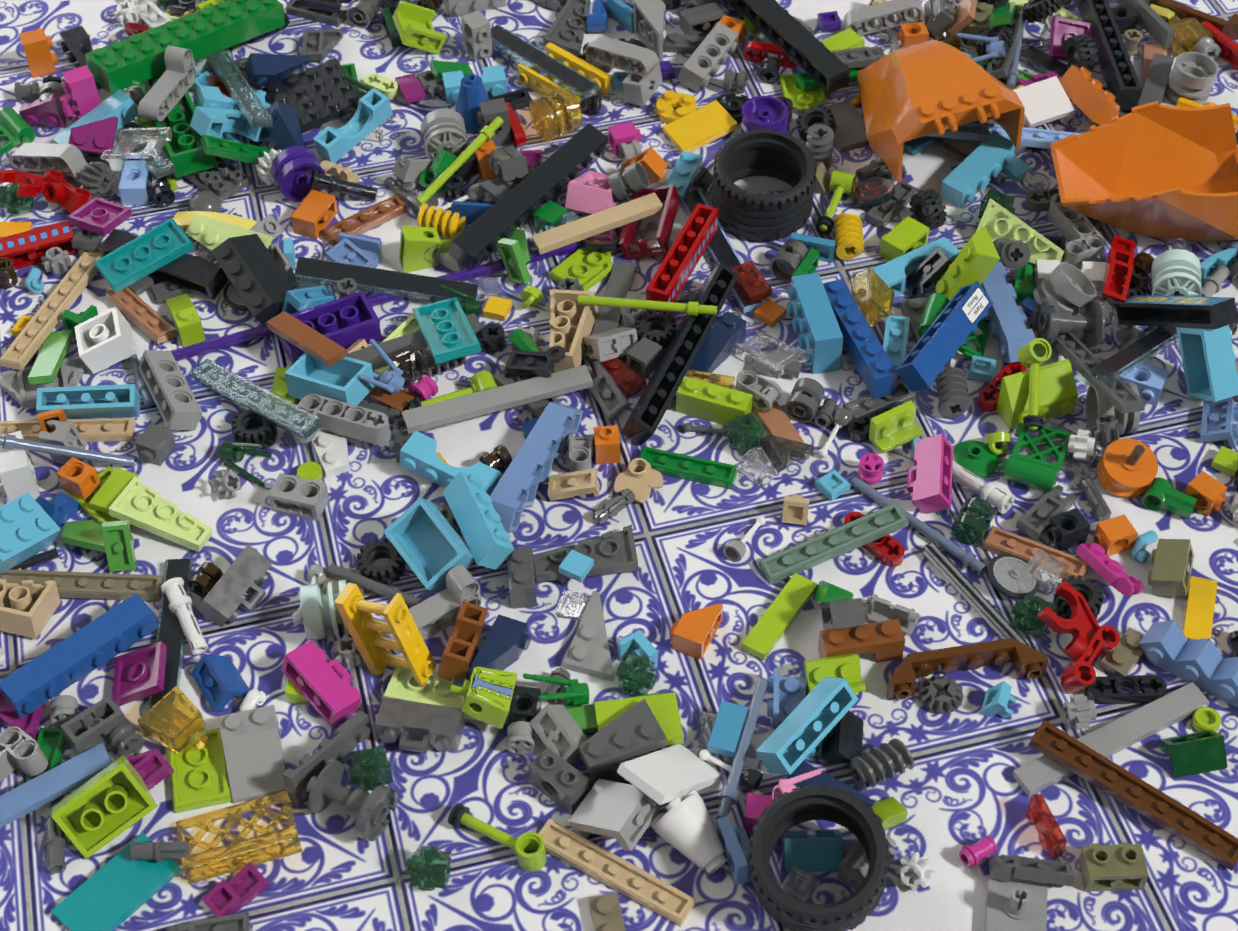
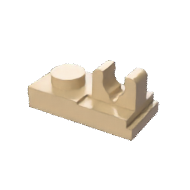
M327 159L320 163L325 171V175L331 176V174H334L338 179L355 183L360 180L357 173L352 172L350 167L343 168L341 163L336 164Z
M597 468L549 476L547 495L550 501L572 498L574 496L586 498V494L594 493V496H599L600 487L597 482Z

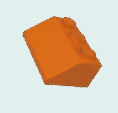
M1072 65L1059 80L1067 96L1091 121L1099 125L1110 122L1111 117L1115 115L1118 118L1120 106L1114 101L1116 97L1109 91H1104L1102 89L1104 85L1097 79H1092L1090 77L1092 73L1085 67L1078 68Z

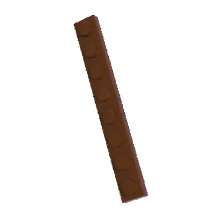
M1046 720L1042 722L1030 739L1028 745L1231 871L1238 862L1237 837Z

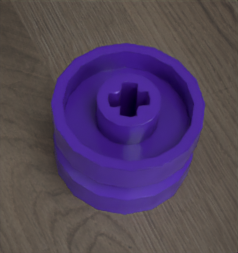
M757 96L749 99L742 106L741 133L752 130H774L787 134L788 107L783 101L772 96Z
M292 146L284 149L277 154L271 165L272 177L278 184L279 189L286 199L293 202H302L304 197H307L312 189H310L309 185L313 170H318V173L325 174L314 153L304 146ZM315 188L314 190L321 192L322 189Z

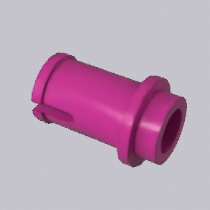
M987 835L971 846H963L962 851L959 852V858L966 867H976L979 865L980 860L998 850L997 844L991 836Z

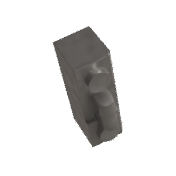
M247 545L202 600L197 610L220 627H223L227 620L232 623L241 612L238 606L245 612L251 613L266 594L257 583L262 586L270 576L267 570L272 565V562L250 545ZM249 590L253 594L246 601L242 596Z
M385 697L382 699L375 722L378 739L386 743L398 741L400 742L399 749L427 753L429 745L443 752L450 749L458 750L465 727L464 713L459 708Z

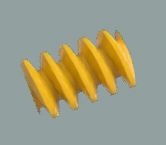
M424 203L420 207L417 216L418 227H433L437 230L439 236L443 235L444 238L454 240L465 230L466 217L463 216L460 219V214L457 212L452 216L450 210H447L444 214L443 208H439L436 212L435 206H431L428 210V204Z
M841 213L837 215L834 219L836 254L841 260H851L861 255L864 251L862 220L853 214Z

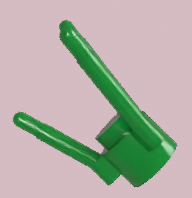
M523 674L524 679L568 686L564 687V693L539 695V700L564 699L565 703H570L564 705L566 709L580 707V705L589 703L588 684L579 683L578 679L568 680L535 674Z

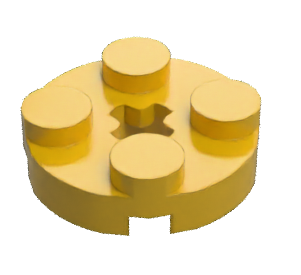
M673 90L665 91L664 96L660 97L656 102V115H659L660 120L666 124L697 110L695 96L676 93Z

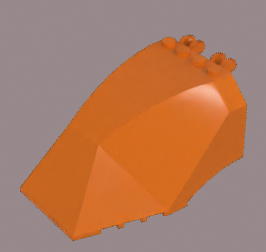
M930 40L898 49L857 72L868 143L873 153H877L887 164L897 183L902 182L903 143L905 141L936 132L941 136L944 135V130L950 129L951 132L957 131L958 126L978 120L981 124L986 123L988 118L989 120H994L1003 128L1016 148L1020 147L1025 108L1016 92L986 72L965 53L949 44Z
M1158 101L1133 107L1131 108L1132 112L1119 118L1115 115L1111 117L1110 122L1096 127L1092 125L1089 131L1078 136L1074 133L1050 144L1063 207L1116 228L1154 238L1190 242L1238 240V147L1230 103L1201 108H1182L1161 105Z

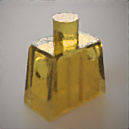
M1173 16L1168 20V24L1175 30L1171 48H1169L1172 56L1175 58L1181 53L1195 52L1194 47L1196 43L1203 37H1213V34L1195 18L1180 19L1178 16Z
M870 267L852 275L850 278L852 297L869 326H876L878 321L891 315L895 292Z
M177 686L137 720L142 735L145 738L175 753L181 752L189 744L195 749H201L208 739L207 735L203 733L206 725L201 712Z

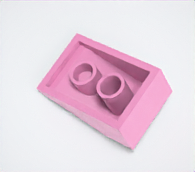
M588 171L568 182L565 208L572 209V212L576 214H584V212L595 214L617 206L620 200L615 196L610 187L609 175Z

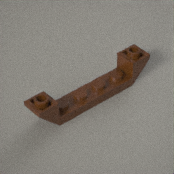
M1144 0L1149 6L1154 4L1170 9L1175 13L1172 21L1167 19L1165 21L1199 33L1201 23L1207 20L1230 39L1238 40V14L1234 13L1226 21L1174 0Z
M1013 638L907 654L890 677L886 696L888 700L896 698L905 699L909 696H914L916 677L922 678L938 673L948 674L964 669L974 670L990 665L1000 666L1010 662L1013 664L1018 680L1025 678L1036 679L1045 675L1048 658L1046 655Z

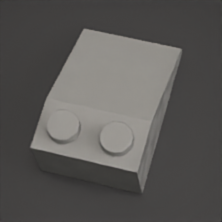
M634 0V34L647 49H651L657 54L659 61H663L664 30L666 29L664 21L665 4L660 0Z
M274 705L219 716L233 804L287 792L283 778L286 766L280 727Z

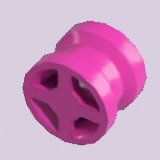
M423 374L418 378L417 383L414 382L409 385L408 391L415 398H419L421 402L428 400L430 396H435L438 393V386L430 376Z
M873 453L863 455L859 460L858 478L869 485L880 482L884 467L883 459Z

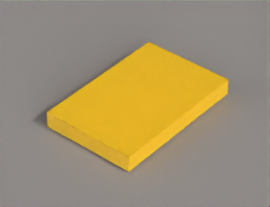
M717 100L663 126V132L681 153L682 151L692 152L738 129V123Z

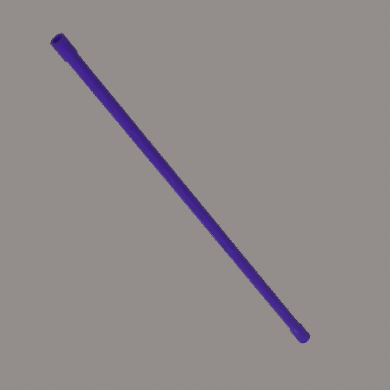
M578 241L541 255L538 250L529 251L530 261L526 264L575 252L582 248L581 242ZM502 259L475 266L470 270L464 269L435 278L463 282L503 271L506 268ZM392 289L366 297L373 307L420 293ZM267 324L171 350L175 360L179 361L275 333L269 330Z

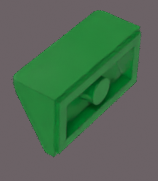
M821 580L818 583L813 599L826 603L851 599L854 594Z

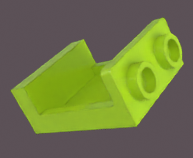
M404 1L399 2L392 17L403 45L439 54L447 38L444 33L437 32L433 28L432 21L436 15L434 10Z

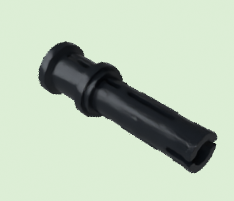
M313 170L309 187L312 190L318 188L326 190L330 194L340 192L372 201L375 200L377 195L376 187L341 180L334 174L329 176L318 173V170Z

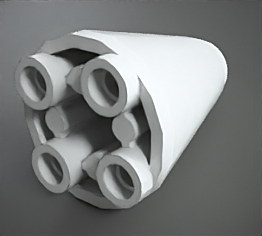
M696 790L688 793L682 800L680 797H677L666 806L668 812L665 815L660 814L651 822L650 825L658 835L701 870H706L708 874L715 872L727 862L724 856V848L705 803Z

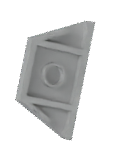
M79 355L64 358L54 382L30 385L28 381V375L33 366L24 367L23 370L5 371L0 373V386L23 408L36 406L37 388L77 386L87 365Z

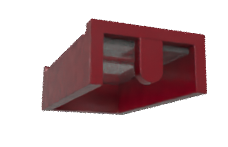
M674 184L648 188L638 193L633 192L631 200L655 192L663 204V211L624 225L619 245L626 260L668 253V243L678 205L681 203V198Z

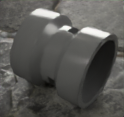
M726 69L723 90L730 91L731 89H736L738 92L744 93L747 72L740 71L739 73H734L733 70Z

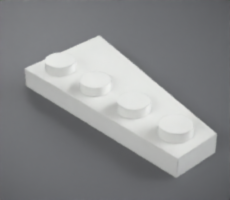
M319 429L311 444L326 478L350 471L347 436Z

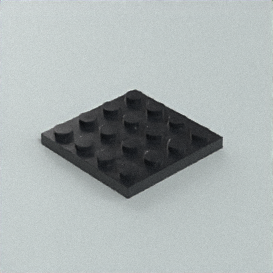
M337 58L308 68L296 75H290L286 79L271 83L262 88V91L266 92L265 98L270 105L278 100L296 109L302 133L356 111L359 100L363 97L356 85L342 77L344 74L349 75Z

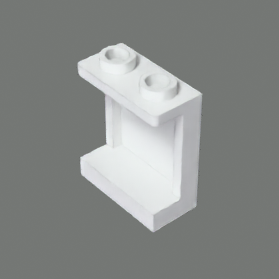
M1057 76L1013 90L1025 108L1023 126L1026 128H1033L1060 119L1061 123L1068 122L1075 111Z

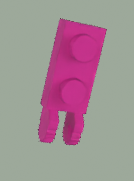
M1096 543L1080 544L1078 546L1076 554L1109 585L1113 586L1118 592H1121L1123 596L1138 595L1142 592L1143 583L1136 576H1129L1119 562L1112 560L1105 554V549Z

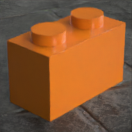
M43 28L20 33L19 36L32 78L56 73L54 64H58L55 51H50V48L53 47L50 35L46 36Z
M311 190L307 197H304L299 207L291 214L294 233L318 239L322 234L321 230L325 229L338 213L335 196Z

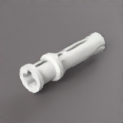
M953 460V479L980 495L982 502H989L998 508V512L1001 514H1005L1011 508L1015 500V496L1012 493H1005L998 488L996 483L984 481Z
M180 577L169 579L161 585L162 592L166 593L170 602L169 609L176 614L192 654H201L208 649V645L192 612V599L190 596H187L184 590V580Z

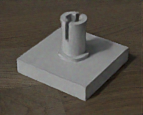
M988 879L984 931H1046L1048 887Z

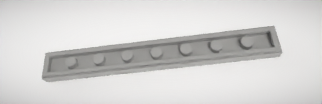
M586 365L552 373L551 377H535L401 411L402 418L408 434H411L415 430L419 432L593 387V380Z
M1191 682L1077 740L1107 758L1193 715L1196 709L1208 707L1210 701ZM1043 755L1013 770L1012 776L1028 797L1075 773Z

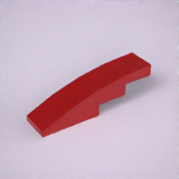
M1116 235L1112 238L1104 272L1102 296L1122 303L1126 301L1134 268L1132 264L1135 256L1136 242Z

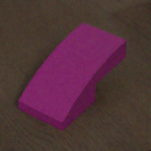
M414 73L395 78V82L398 83L402 99L406 104L426 99L422 85Z
M249 862L229 882L225 879L221 880L202 898V901L216 917L231 915L246 906L271 884Z

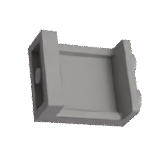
M598 779L568 822L575 833L586 839L590 833L614 837L623 850L632 851L661 809V806L634 785Z

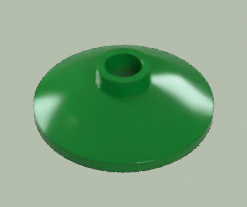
M968 440L960 442L953 447V460L981 479L989 477L996 471L999 463L998 455L993 454L986 443Z

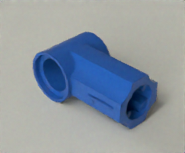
M603 0L590 2L589 14H587V32H607V3Z

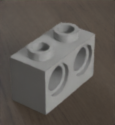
M479 10L461 16L464 51L475 62L493 56L490 22Z
M282 473L279 474L268 494L272 511L319 521L329 501L326 483Z

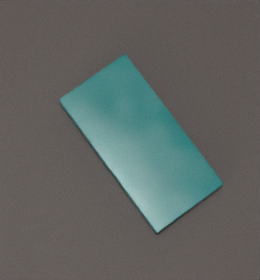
M170 218L96 260L94 264L113 291L118 293L193 250L194 245L174 219Z
M457 297L412 309L413 316L435 364L481 352L480 343Z
M142 833L132 842L152 841ZM131 842L52 909V915L68 931H114L181 872L180 866L172 859H164L161 863H158L156 860L133 861L130 857Z

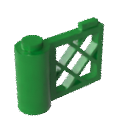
M7 107L0 111V141L9 140L7 143L0 145V156L18 144L22 145L23 143H32L34 141L35 131L14 109Z
M934 293L928 297L918 328L920 338L950 302L945 295ZM979 321L977 324V328L983 331L982 334L976 335L975 331L969 334L970 337L966 338L967 342L957 349V351L963 353V357L971 361L973 355L983 357L989 330L988 324ZM973 342L977 351L971 349L968 343Z
M1019 423L1015 432V437H1018V440L1009 458L1003 459L1000 473L1004 474L1003 479L1050 492L1055 488L1060 469L1068 451L1070 435L1074 433L1043 425V429L1035 430L1041 436L1030 439L1027 434L1028 430L1023 428V423ZM1061 438L1065 440V443L1054 446L1050 439ZM1045 441L1049 449L1039 452L1035 445ZM1030 447L1034 453L1030 456L1018 454L1020 450ZM1054 454L1058 461L1056 464L1049 463L1043 457Z

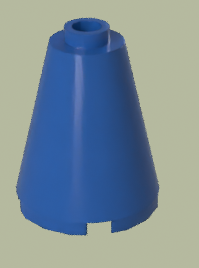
M468 74L461 79L455 109L464 119L466 134H478V129L481 128L476 112L480 111L479 103L490 101L482 79L475 74Z

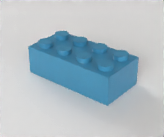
M819 273L792 276L791 286L788 287L790 303H787L786 309L788 317L793 319V331L798 333L799 348L804 349L805 364L810 366L812 374L839 371L843 335Z

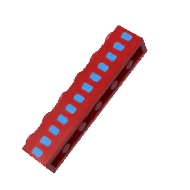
M699 203L696 205L648 284L646 300L675 303L718 229L717 208Z
M68 220L0 238V258H9L13 262L14 270L43 263L42 257L46 256V251L53 247L61 248L62 251L67 250L69 255L77 254L79 251L78 248L72 247L74 235Z

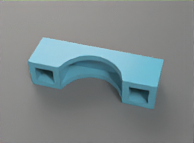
M376 88L370 90L359 100L355 115L346 125L337 129L327 126L313 138L318 155L323 159L336 163L393 115L389 98Z
M196 106L190 123V127L201 136L209 135L222 138L223 132H231L245 136L253 141L271 142L272 139L267 127H253L243 110Z
M942 237L871 270L870 286L885 301L904 294L906 277L938 246L944 250L952 262L960 251L946 237Z
M416 430L400 449V466L407 471L424 477L429 482H435L445 488L462 471L479 476L483 481L487 494L490 496L501 478L500 471L481 462L463 468L453 467L444 463L436 452L437 441Z

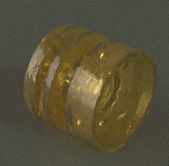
M563 87L550 93L549 96L544 95L530 102L529 112L532 123L544 141L549 142L562 136L563 133L568 134L582 126L581 109L573 93L567 88Z

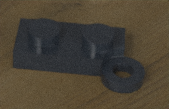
M351 0L300 1L303 7L338 13L342 7L341 3H348Z
M939 246L906 277L911 285L908 291L910 299L924 297L926 288L928 289L953 263ZM919 289V293L914 295L915 291Z
M553 346L547 352L512 350L505 370L507 374L551 377L555 367L554 363L561 362L565 358L566 353L561 346ZM559 352V355L552 356L554 353Z

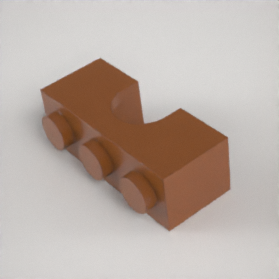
M463 601L452 635L449 636L444 649L437 677L453 681L454 676L465 679L483 631L488 613L487 608Z
M898 619L820 631L818 652L820 658L870 652L874 654L876 663L902 659L905 638Z

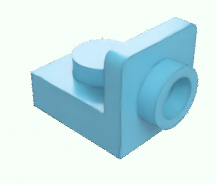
M640 630L631 635L624 636L617 643L618 658L621 661L633 655L639 665L643 664L649 672L658 667V651Z

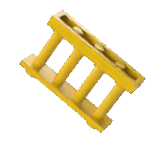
M551 42L545 46L546 55L597 85L588 91L593 92L597 90L604 95L611 92L610 74ZM520 63L517 65L518 82L577 115L581 113L580 100H582L583 96L581 91H578L576 94L569 91L573 86L566 82L558 85L553 82L558 77L551 73L546 77L538 74L544 70L538 65L531 69Z
M347 583L334 601V604L370 673L380 676L387 665L409 669L418 686L423 687L428 678L433 674L436 665L402 595L396 593L388 605L366 601L357 584ZM372 613L384 616L386 621L374 619ZM381 632L393 634L395 639L383 637ZM390 650L402 652L404 657L393 655Z

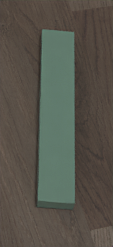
M894 503L759 561V567L769 584L772 585L793 576L795 573L798 574L908 526V520L898 504Z

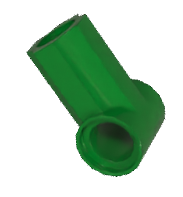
M440 148L430 168L425 169L421 173L420 184L428 188L457 156ZM444 184L435 193L443 192L446 189Z
M1028 263L1020 269H1015L1011 283L1017 295L1016 301L1020 303L1027 297H1030L1032 300L1034 299L1033 291L1036 289L1034 287L1035 271L1033 266Z
M1160 477L1153 479L1142 497L1143 505L1150 510L1159 511L1163 508L1188 519L1198 500L1195 497L1172 489V485Z

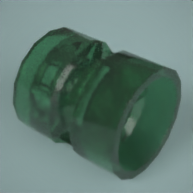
M968 498L962 505L959 515L952 525L951 531L953 536L966 545L974 546L980 544L995 516L994 508L990 503L981 498Z

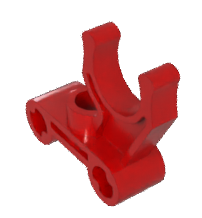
M0 170V183L10 182L19 184L16 194L21 197H36L39 193H42L48 202H55L70 213L75 212L91 200L92 194L89 191L75 188L64 180V174L55 170H45L44 176L17 170Z
M1064 581L1055 588V592L1064 597L1069 603L1072 613L1071 618H1060L1050 607H1046L1038 613V619L1046 623L1055 633H1070L1073 636V639L1063 651L1072 660L1061 676V684L1067 692L1077 694L1091 685L1096 679V672L1091 666L1095 657L1103 656L1116 647L1120 639L1118 632L1112 626H1099L1083 594L1071 587L1067 581Z

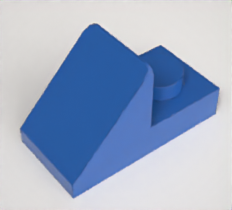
M62 492L51 501L41 496H38L36 502L59 527L81 509L78 501Z

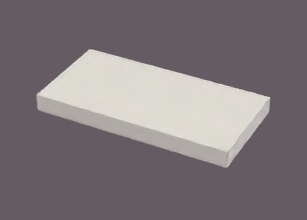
M676 744L621 763L617 770L619 775L659 805L673 801L677 797H683L693 790L698 791L719 783L722 777L720 772L701 760L682 744Z

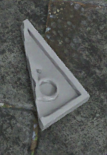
M593 591L563 665L564 669L613 681L614 671L600 594Z

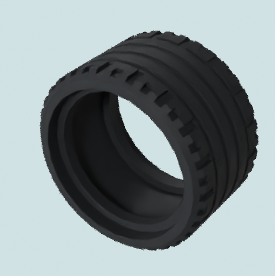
M774 130L747 131L726 141L720 147L714 160L712 207L718 209V221L735 235L757 241L782 239L790 236L792 232L795 233L806 224L812 211L817 170L816 161L813 159L814 156L809 148L797 138ZM769 176L787 182L793 188L780 194L760 195L747 192L734 183L747 177Z
M816 784V786L812 787L805 785L804 787L792 789V792L781 794L782 796L775 798L772 801V805H767L763 813L758 817V824L754 825L750 838L749 861L755 893L761 905L765 906V911L777 923H782L784 928L791 931H846L848 929H855L866 921L867 916H871L880 903V898L883 896L886 886L889 847L888 840L885 838L886 832L878 816H874V811L862 799L858 800L856 795L846 792L842 788L835 789L833 786H822V784ZM809 820H826L847 828L858 838L868 859L869 868L862 884L851 895L831 904L814 905L790 896L778 885L769 866L775 844L788 829Z

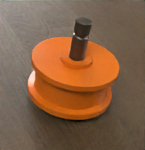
M1123 438L1112 442L1106 448L1096 466V474L1100 484L1106 491L1120 498H1134L1144 493L1158 471V462L1153 451L1144 443L1130 438Z

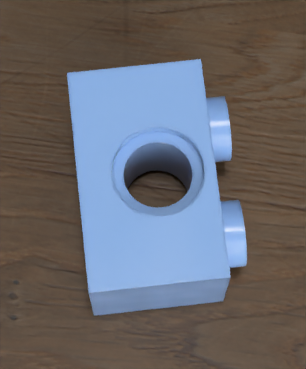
M145 160L125 161L123 169L120 170V184H117L116 192L117 196L121 197L123 205H149L151 196L149 187L154 182L155 176L143 162Z
M1134 360L1116 371L1115 374L1124 383H1135L1138 388L1139 397L1145 403L1157 406L1169 371Z

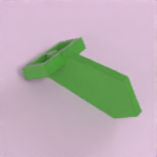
M516 229L510 239L502 238L497 242V251L505 265L509 280L525 285L531 281L526 263L530 261V254L525 230Z
M90 520L65 523L61 534L62 543L106 553L110 572L136 570L134 537L131 535L129 520L103 522L102 524Z

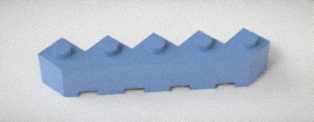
M998 261L981 284L993 302L987 314L991 320L988 323V330L993 339H1000L998 353L1003 363L1019 362V349L1034 340L1035 335L1032 329L1026 328L1027 317L1022 306H1016L1015 300L1017 295L1012 284L1006 283V270L1002 262Z
M549 402L545 407L542 415L490 495L492 505L501 517L500 521L506 532L518 530L524 507L533 506L539 482L548 481L554 458L563 457L569 434H577L584 410L559 402Z
M1175 620L1153 622L1139 643L1152 664L1189 683L1193 682L1198 688L1238 708V657L1223 658L1210 638L1188 640Z

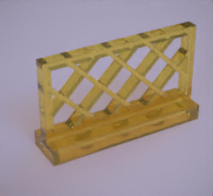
M287 791L176 821L179 842H188L190 844V852L195 846L205 849L203 852L181 858L189 885L242 870L249 862L256 866L302 852ZM281 802L285 804L278 813L269 810L273 804ZM245 812H256L250 821L241 818ZM263 816L273 819L267 827L257 824ZM217 820H228L222 829L213 826ZM280 822L290 826L274 831ZM235 824L244 826L239 835L229 832ZM192 827L200 828L194 837L184 834L185 829ZM251 830L261 833L259 836L245 839ZM207 832L216 834L210 844L201 840ZM223 838L233 841L231 844L217 847Z

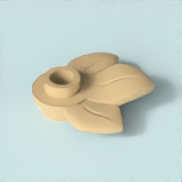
M635 458L629 463L627 471L617 476L614 490L615 493H621L628 488L635 494L634 501L643 503L649 498L652 488L659 489L663 487V476L659 471L651 469V465L645 459Z

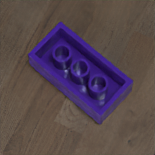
M363 291L291 314L345 349L349 348L358 339H365L367 345L370 344V339L375 341L382 340L379 319ZM279 336V340L293 365L305 352Z

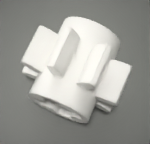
M128 1L118 4L116 7L118 12L114 14L118 22L122 25L128 22H138L139 18L137 15L141 14L138 6Z
M1078 429L1077 435H1070L1068 452L1074 453L1073 458L1087 461L1088 455H1095L1097 442L1095 437H1091L1090 431Z
M918 852L912 855L911 860L905 855L900 860L903 866L896 870V873L900 874L902 880L900 885L906 884L910 886L912 892L918 889L919 884L926 888L930 884L927 878L935 873L928 864L930 859L919 857Z

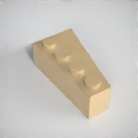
M550 289V348L561 346L566 353L565 358L561 362L554 363V373L581 365L587 347L584 344L583 337L591 335L598 314V308L595 305L578 304L577 298L578 295L595 296L594 291ZM559 352L554 353L552 356L559 355Z
M0 579V631L37 639L61 603L56 581L46 580L45 584H34L33 580H22V583H7V579Z

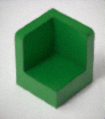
M551 200L534 214V228L538 232L546 225L558 227L568 223L567 208Z
M91 305L79 314L66 309L60 314L64 329L72 330L73 335L76 336L75 326L99 314L96 306Z

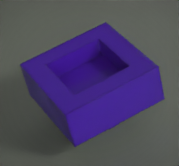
M837 11L817 14V21L822 32L841 29L842 22Z
M670 60L659 61L662 81L675 79V71Z

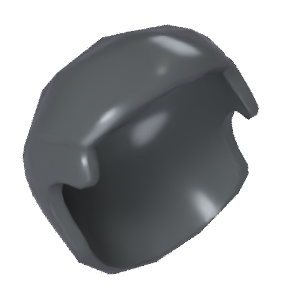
M205 190L193 194L188 202V211L220 213L222 210L220 198L212 192Z

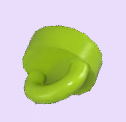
M527 285L520 293L521 298L524 300L521 304L523 309L530 305L537 307L544 299L542 292L534 286Z
M995 432L986 434V445H989L990 451L993 454L1003 455L1007 452L1008 443L1011 442L1010 433ZM1000 444H1001V445H1002V448H1001V449H997V448L995 447V445H1000Z

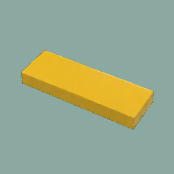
M1191 576L1183 625V634L1188 640L1211 639L1218 581Z

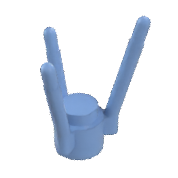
M956 34L960 38L991 42L989 45H986L987 55L971 58L975 62L1005 57L1004 41H998V37Z
M370 339V343L392 370H385L382 375L373 372L375 379L359 374L358 378L396 394L405 382V378L401 376L403 371L393 363L374 339Z

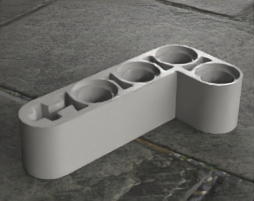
M891 0L852 10L845 14V30L851 28L859 36L897 27L900 24L925 23L921 1Z
M605 36L598 37L585 48L587 62L606 73L616 68L644 76L659 64V58L653 50Z
M168 46L166 48L164 60L167 70L140 101L138 114L141 118L163 121L193 85L196 79V69L190 49Z
M23 143L9 156L10 163L17 170L45 172L48 169L55 170L64 174V180L75 188H80L81 183L78 180L82 176L81 172L84 171L85 165L89 166L81 151L72 144Z
M1054 194L1050 200L1047 217L1068 242L1062 262L1072 264L1079 270L1081 269L1082 261L1101 262L1106 244L1103 236L1085 215L1063 207L1060 194Z
M317 394L305 396L295 409L323 424L308 438L292 430L293 438L298 443L304 444L312 441L319 429L376 445L385 444L391 439L388 416L382 412Z
M458 565L447 573V588L409 609L423 640L455 624L463 601L477 606L481 605L479 583L465 566ZM381 632L383 637L395 639L393 634Z
M13 726L6 728L0 733V782L17 767L29 776L38 775L47 768L48 759L37 742L22 729Z

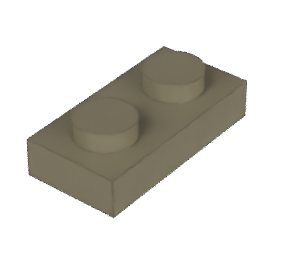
M1129 628L1120 638L1119 644L1102 658L1099 667L1112 676H1127L1146 654L1139 645L1144 636Z
M617 892L588 898L594 931H626Z

